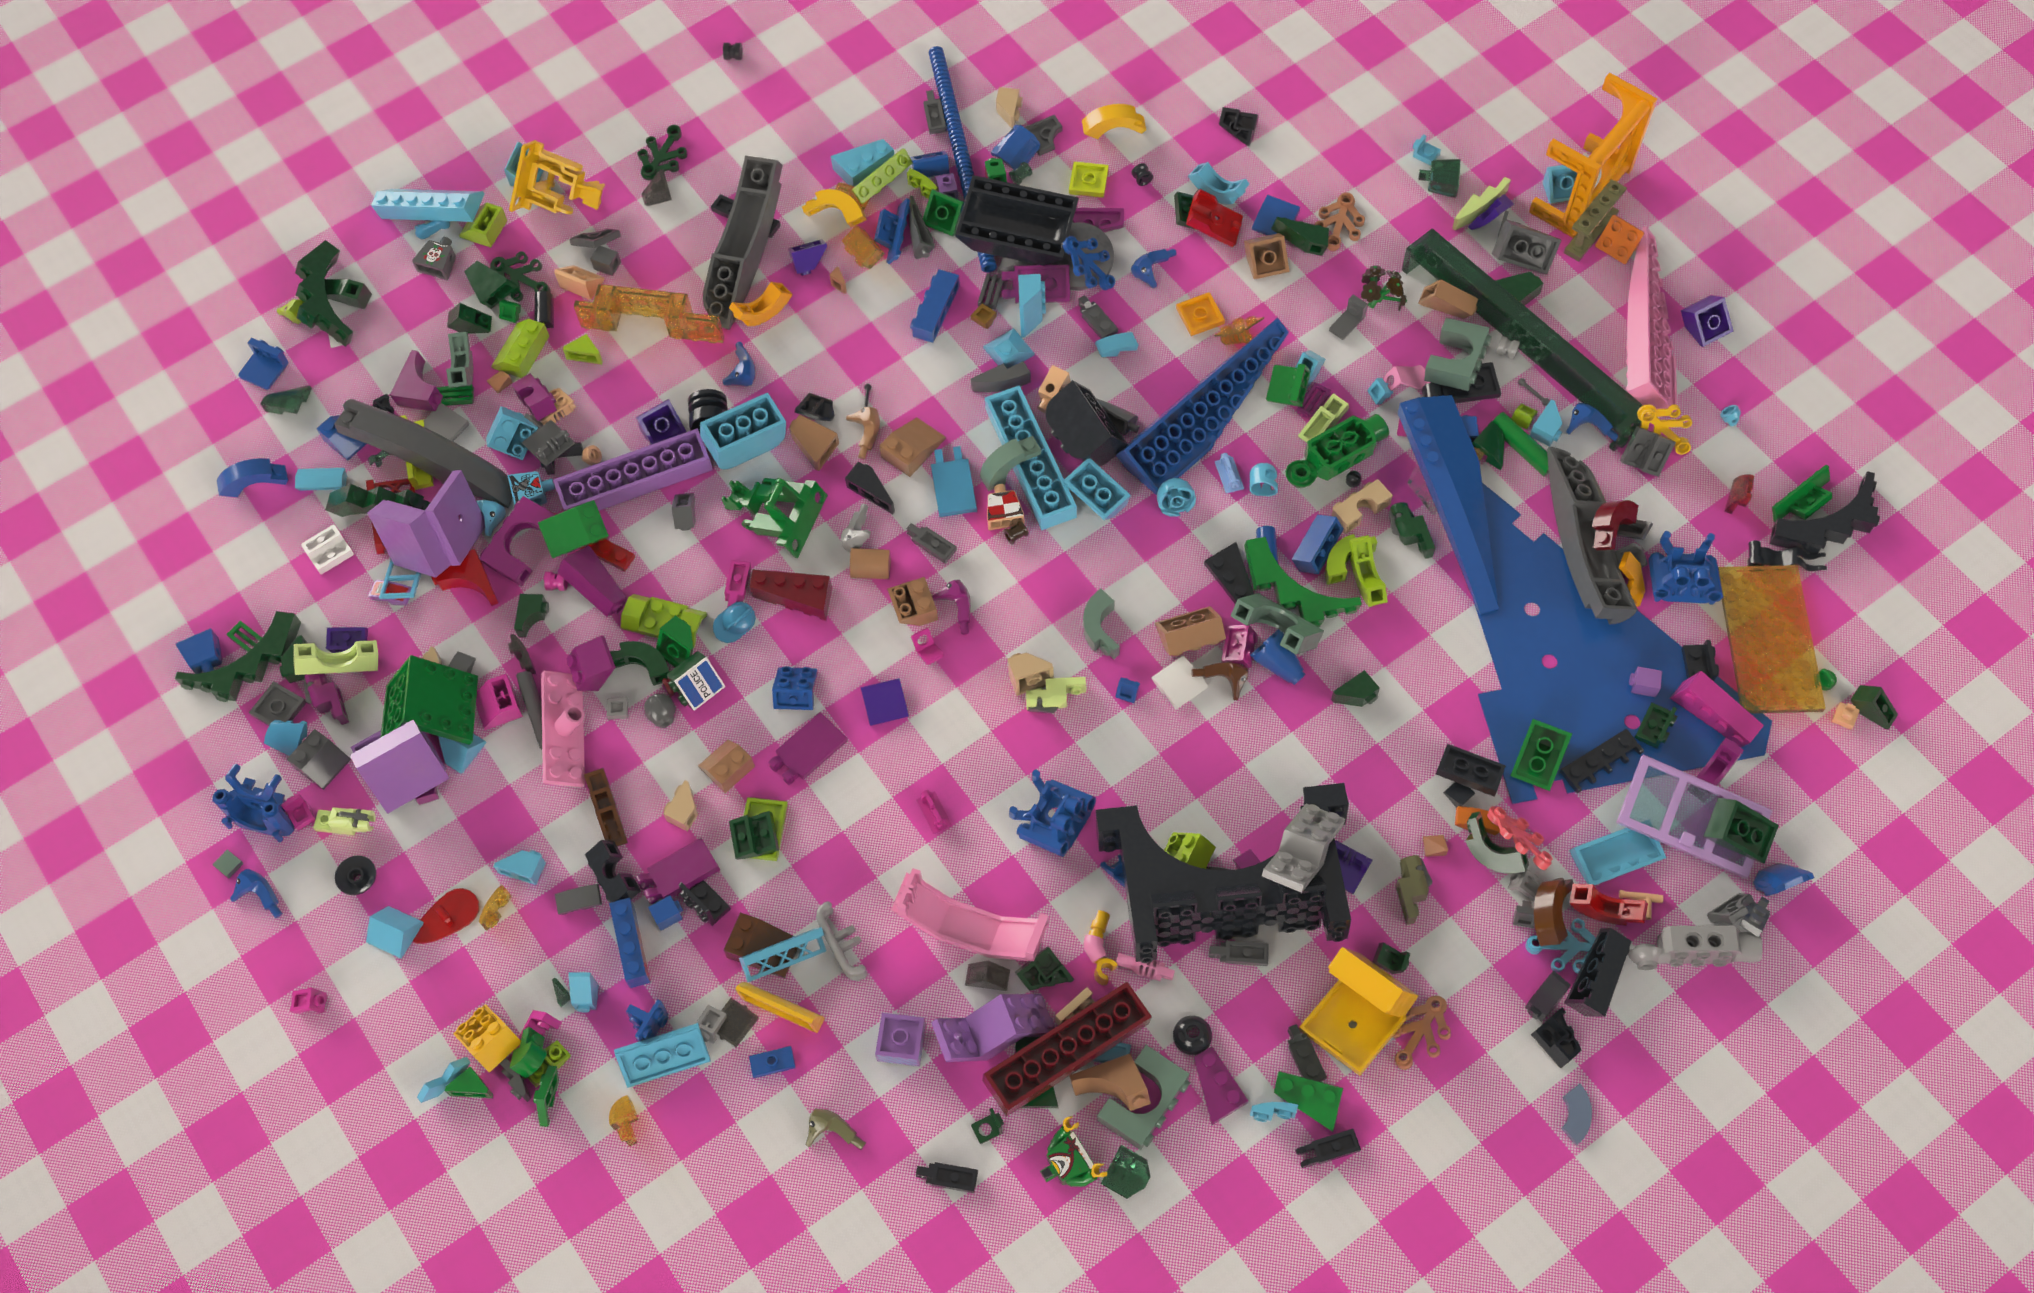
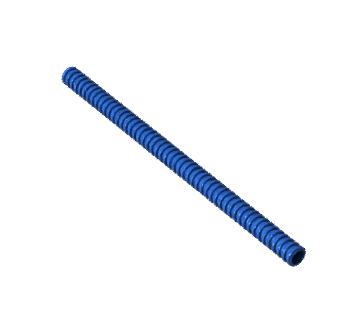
M934 46L929 50L928 54L963 197L966 199L974 171L944 50L940 46ZM977 252L983 272L990 273L996 270L995 255Z

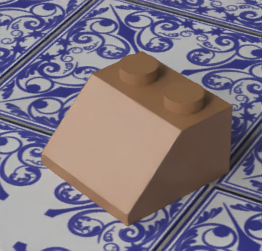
M1277 233L1244 240L1246 258L1253 279L1289 272L1286 244L1283 235Z
M727 740L700 763L698 767L726 793L748 774L755 765L752 757L739 744Z

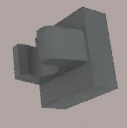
M1523 900L1522 906H1516L1513 925L1534 928V908H1532L1531 901Z

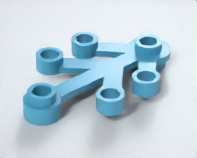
M1577 918L1571 923V929L1573 932L1579 933L1588 943L1579 942L1567 930L1568 936L1560 945L1540 946L1539 944V946H1534L1532 941L1539 943L1538 937L1534 935L1528 938L1525 947L1531 954H1539L1542 949L1566 950L1560 958H1555L1551 963L1552 970L1561 972L1580 951L1589 953L1596 937L1585 928L1584 921ZM1574 923H1579L1581 928H1576ZM1588 953L1583 959H1578L1574 962L1572 968L1575 973L1580 971L1576 964L1583 965ZM1558 962L1561 964L1562 967L1557 968L1555 967L1554 963Z

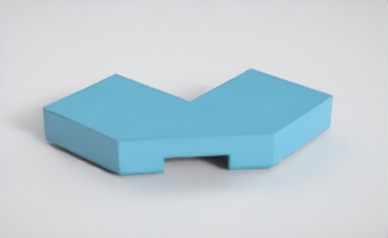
M464 1057L450 1062L442 1077L426 1082L417 1096L418 1100L423 1103L441 1095L445 1091V1086L469 1067L471 1063L469 1059Z

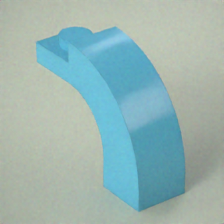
M1209 162L1197 165L1188 175V178L1199 190L1202 189L1216 196L1217 201L1222 204H1233L1246 192L1245 189L1249 185L1246 178L1238 181L1225 180L1215 172Z

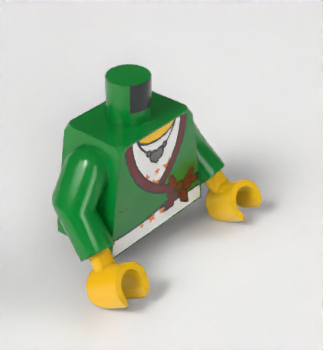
M1073 1116L1064 1119L1063 1126L1053 1136L1046 1155L1050 1165L1042 1169L1040 1173L1046 1183L1058 1177L1062 1185L1085 1187L1097 1180L1098 1177H1106L1107 1172H1099V1168L1104 1164H1094L1075 1132L1070 1131L1079 1126L1078 1122L1073 1126L1070 1125V1119L1073 1118Z

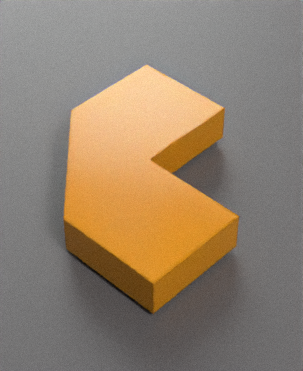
M1630 551L1624 552L1619 569L1629 579L1627 584L1628 590L1636 607H1639L1645 593L1641 563Z

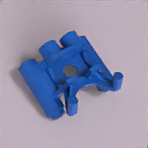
M1665 531L1660 538V544L1667 556L1665 557L1661 553L1655 552L1648 558L1654 601L1709 603L1710 605L1720 601L1723 598L1717 559L1712 555H1706L1715 539V535L1709 533L1700 548H1696L1695 553L1683 554L1684 548L1673 547L1669 540L1671 533Z
M234 764L225 776V780L234 790L228 792L226 789H219L213 794L212 801L226 815V818H223L221 822L228 829L233 827V822L240 828L271 835L278 842H282V836H289L294 831V825L282 807V804L286 802L284 799L285 795L275 792L282 780L281 776L275 774L272 780L266 783L264 789L254 787L256 780L246 777L243 784H240L235 776L241 767L238 764Z
M1035 769L1032 772V781L1040 792L1037 805L1034 804L1029 811L1017 810L1016 807L1011 806L1009 817L1013 820L1031 821L1030 824L1021 823L1018 826L1017 835H1019L1020 839L1064 857L1089 819L1096 804V797L1053 779L1046 781L1044 784L1040 778V771ZM1052 808H1057L1052 818L1049 817V811Z

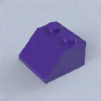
M1710 295L1681 310L1685 328L1701 347L1734 332L1725 297Z

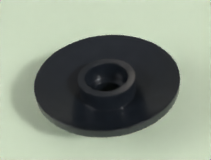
M359 855L342 861L335 872L336 886L347 895H359L366 892L376 879L374 863L369 858ZM361 875V877L355 881V877Z

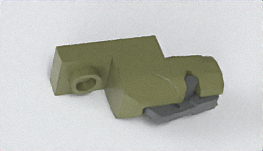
M1419 855L1405 857L1399 862L1402 878L1397 880L1395 887L1406 925L1415 923L1417 916H1419L1416 902L1426 900L1429 887L1432 885V879Z

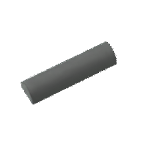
M529 671L520 672L516 675L517 682L539 748L542 750V701L532 673Z

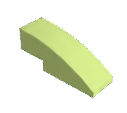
M1333 393L1324 406L1319 407L1298 437L1307 443L1308 440L1332 428L1350 408L1349 404Z

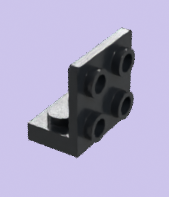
M704 880L690 890L682 882L678 885L681 890L679 894L683 898V902L690 909L694 908L697 916L704 923L708 921L713 926L731 909Z

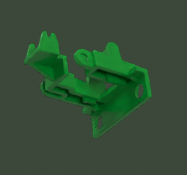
M764 478L762 484L756 482L752 490H749L739 481L734 482L731 480L729 483L732 489L731 496H728V498L723 496L721 499L725 509L741 511L742 507H747L755 515L754 520L744 519L742 526L754 531L756 535L778 537L776 544L784 546L794 558H798L828 496L816 481L812 480L798 483L785 481L781 478ZM817 492L820 494V500L818 503L815 501V495ZM777 501L795 503L789 518L775 506ZM762 503H765L764 508L770 515L758 513ZM794 540L797 541L796 550H794L792 547Z

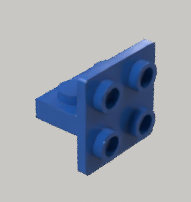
M657 999L649 1013L631 1004L626 1010L630 1018L629 1021L633 1023V1028L637 1030L635 1037L638 1042L657 1036L656 1034L659 1029L663 1028L668 1021V1012L659 999Z

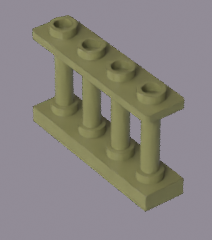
M1614 180L1609 181L1574 223L1572 229L1578 233L1566 246L1564 254L1578 262L1583 258L1601 236L1611 217L1618 215L1619 210L1613 206L1627 189L1625 186Z

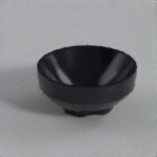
M1190 1015L1177 1022L1173 1030V1040L1181 1052L1188 1055H1198L1210 1046L1212 1031L1209 1024L1203 1018ZM1191 1026L1197 1027L1199 1030V1035L1195 1038L1187 1035L1186 1031Z

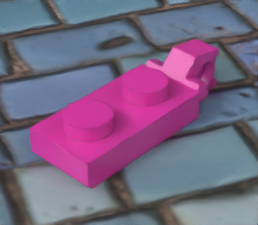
M731 560L724 592L725 601H728L727 608L733 603L743 602V599H745L751 562Z

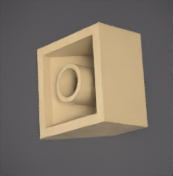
M1027 652L1023 654L1017 653L1007 658L1008 674L1016 696L1026 693V690L1046 687V679L1054 678L1052 663Z

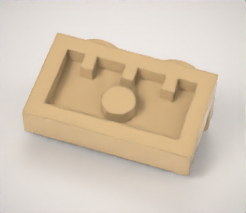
M1088 987L1055 1015V1022L1058 1026L1095 1002L1092 999L1093 993Z

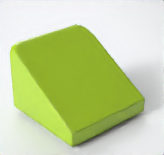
M1520 404L1511 419L1520 427L1527 429L1538 411Z

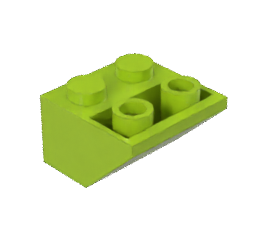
M487 202L479 206L474 221L466 223L459 237L491 248L508 221L503 208Z
M1173 832L1168 839L1164 851L1184 863L1206 869L1216 847L1202 834Z

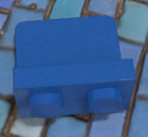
M251 337L248 345L253 351V355L238 373V376L242 380L268 390L289 362L284 355V351L278 346L273 347L261 339L256 340Z

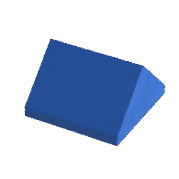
M945 151L910 157L912 169L926 177L950 173L948 154Z

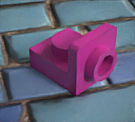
M314 988L293 991L290 1012L296 1014L309 1011L324 1013L327 993Z

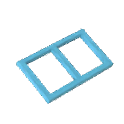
M390 559L379 599L414 598L421 573L416 572V575L390 576L394 566ZM414 580L411 592L385 593L389 581Z

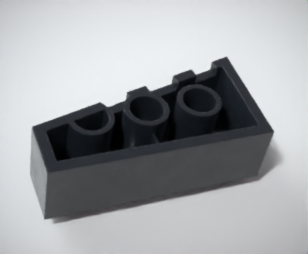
M1601 928L1564 1004L1584 1016L1605 1017L1632 941L1612 928Z

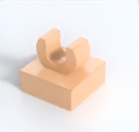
M1840 702L1837 705L1831 722L1852 730L1860 710L1856 709V706Z

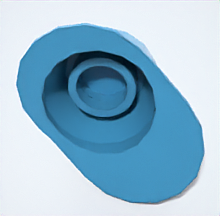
M735 602L714 620L713 633L716 638L725 643H732L740 639L755 624L754 610L744 602Z

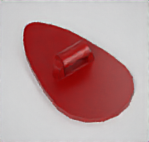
M464 888L453 889L447 892L420 919L424 923L413 939V942L416 944L435 942L468 926L479 912V901L476 895Z

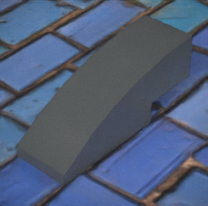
M1024 361L1008 369L1003 363L971 378V389L973 392H999L1019 385L1021 387L1031 383V373Z

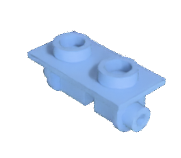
M1228 453L1221 454L1220 460L1215 461V465L1225 493L1243 490L1244 486L1234 458L1228 455Z

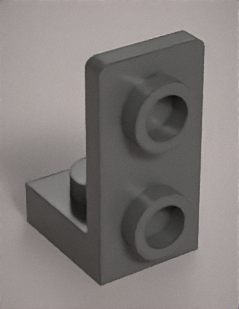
M1353 294L1348 300L1347 310L1331 325L1329 331L1344 340L1366 317L1368 304Z

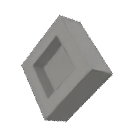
M627 697L607 699L608 720L628 718Z

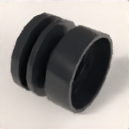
M702 389L693 392L689 396L687 401L690 414V431L698 428L700 433V422L728 410L727 398L723 392L715 389Z

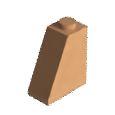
M1440 279L1424 287L1418 304L1465 319L1476 312L1478 298Z
M800 414L790 424L789 429L792 439L813 467L820 471L839 445L838 434Z

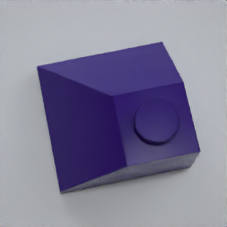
M823 239L788 248L797 274H801V276L807 275L816 268L827 248V244Z

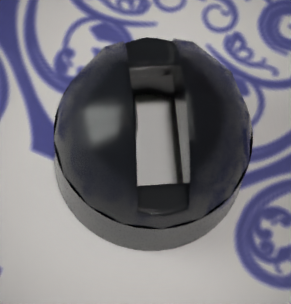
M1355 470L1350 471L1346 476V484L1350 487L1359 486L1362 479L1361 474Z

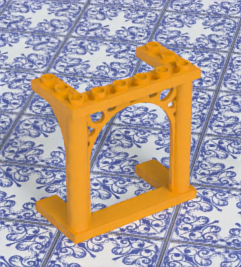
M1610 72L1605 77L1602 90L1621 100L1623 111L1620 120L1604 139L1591 132L1589 133L1583 149L1592 153L1589 157L1553 138L1548 145L1546 155L1578 173L1569 202L1564 213L1535 197L1529 213L1572 238L1578 233L1572 229L1574 223L1609 181L1614 180L1618 182L1625 172L1629 174L1633 170L1657 102V98L1651 94L1644 92ZM1600 169H1601V179H1600L1599 183L1597 184V186L1595 187V184H1596V181H1597V178H1598V175H1599V172H1600Z

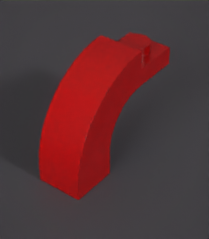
M1572 884L1569 903L1579 913L1589 918L1615 925L1627 926V923H1645L1648 908L1646 900L1617 899L1602 894L1593 884Z

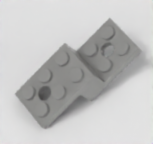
M1306 803L1284 829L1279 851L1263 869L1262 876L1302 893L1324 865L1329 844L1343 827L1345 819L1339 817L1336 813L1327 812L1316 805Z

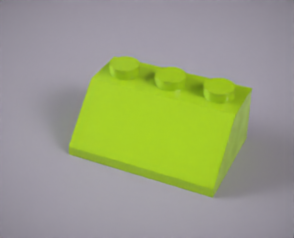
M529 318L517 323L491 365V368L498 371L502 370L519 378L526 376L549 338L545 324Z

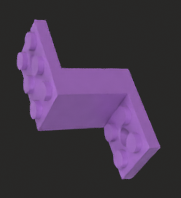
M1000 994L965 1018H937L931 1022L946 1062L987 1061L1023 1037H1041L1054 1029L1053 1020L1048 1013L1046 1002L1041 994Z

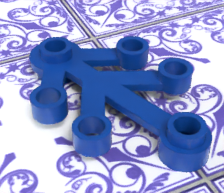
M1074 236L1067 237L1063 242V249L1067 254H1071L1073 273L1078 277L1085 275V285L1091 289L1097 286V279L1091 274L1092 270L1099 277L1101 289L1108 290L1113 288L1115 278L1112 275H1106L1093 262L1109 260V252L1103 250L1099 253L1085 254L1081 249L1093 250L1098 247V242L1095 238H1090L1087 241H1078Z

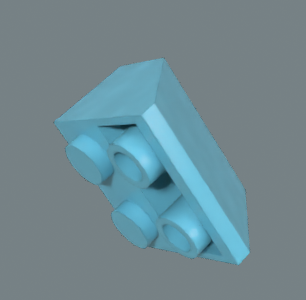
M501 406L486 437L487 447L523 460L528 449L522 442L536 432L538 426L521 414Z

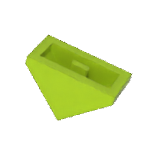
M587 334L563 347L567 360L600 365L603 363L598 349Z

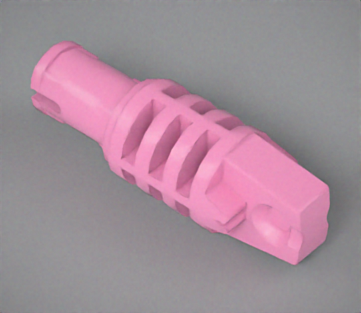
M1118 953L1116 960L1118 966L1134 970L1133 972L1137 975L1160 982L1161 978L1172 981L1175 970L1166 968V963L1153 960L1149 963L1136 962L1135 957Z

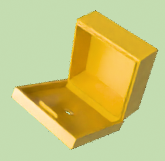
M1342 947L1328 966L1330 969L1328 972L1339 980L1299 1026V1030L1303 1034L1306 1033L1308 1038L1361 1076L1406 1021V1014L1419 995L1362 954ZM1351 1021L1356 1022L1357 1026L1355 1028H1350L1348 1024Z

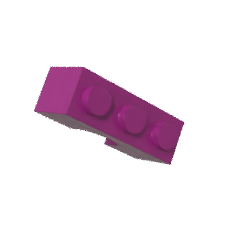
M530 373L511 384L519 400L524 406L527 405L530 413L537 421L557 411L554 405L556 403L554 396L551 392L549 393L545 385H542L538 377L535 379Z

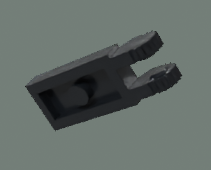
M1350 1129L1312 1141L1311 1144L1299 1147L1295 1151L1297 1155H1303L1314 1150L1316 1157L1303 1160L1300 1163L1302 1168H1306L1317 1163H1326L1360 1152L1361 1148L1354 1129Z

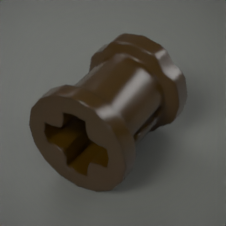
M1021 520L1010 529L1006 528L1003 530L1006 539L1011 545L1017 539L1023 536L1026 537L1029 534Z

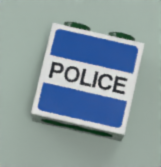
M699 651L666 674L670 680L668 684L671 689L679 693L678 700L684 707L689 706L694 711L726 687L708 658Z

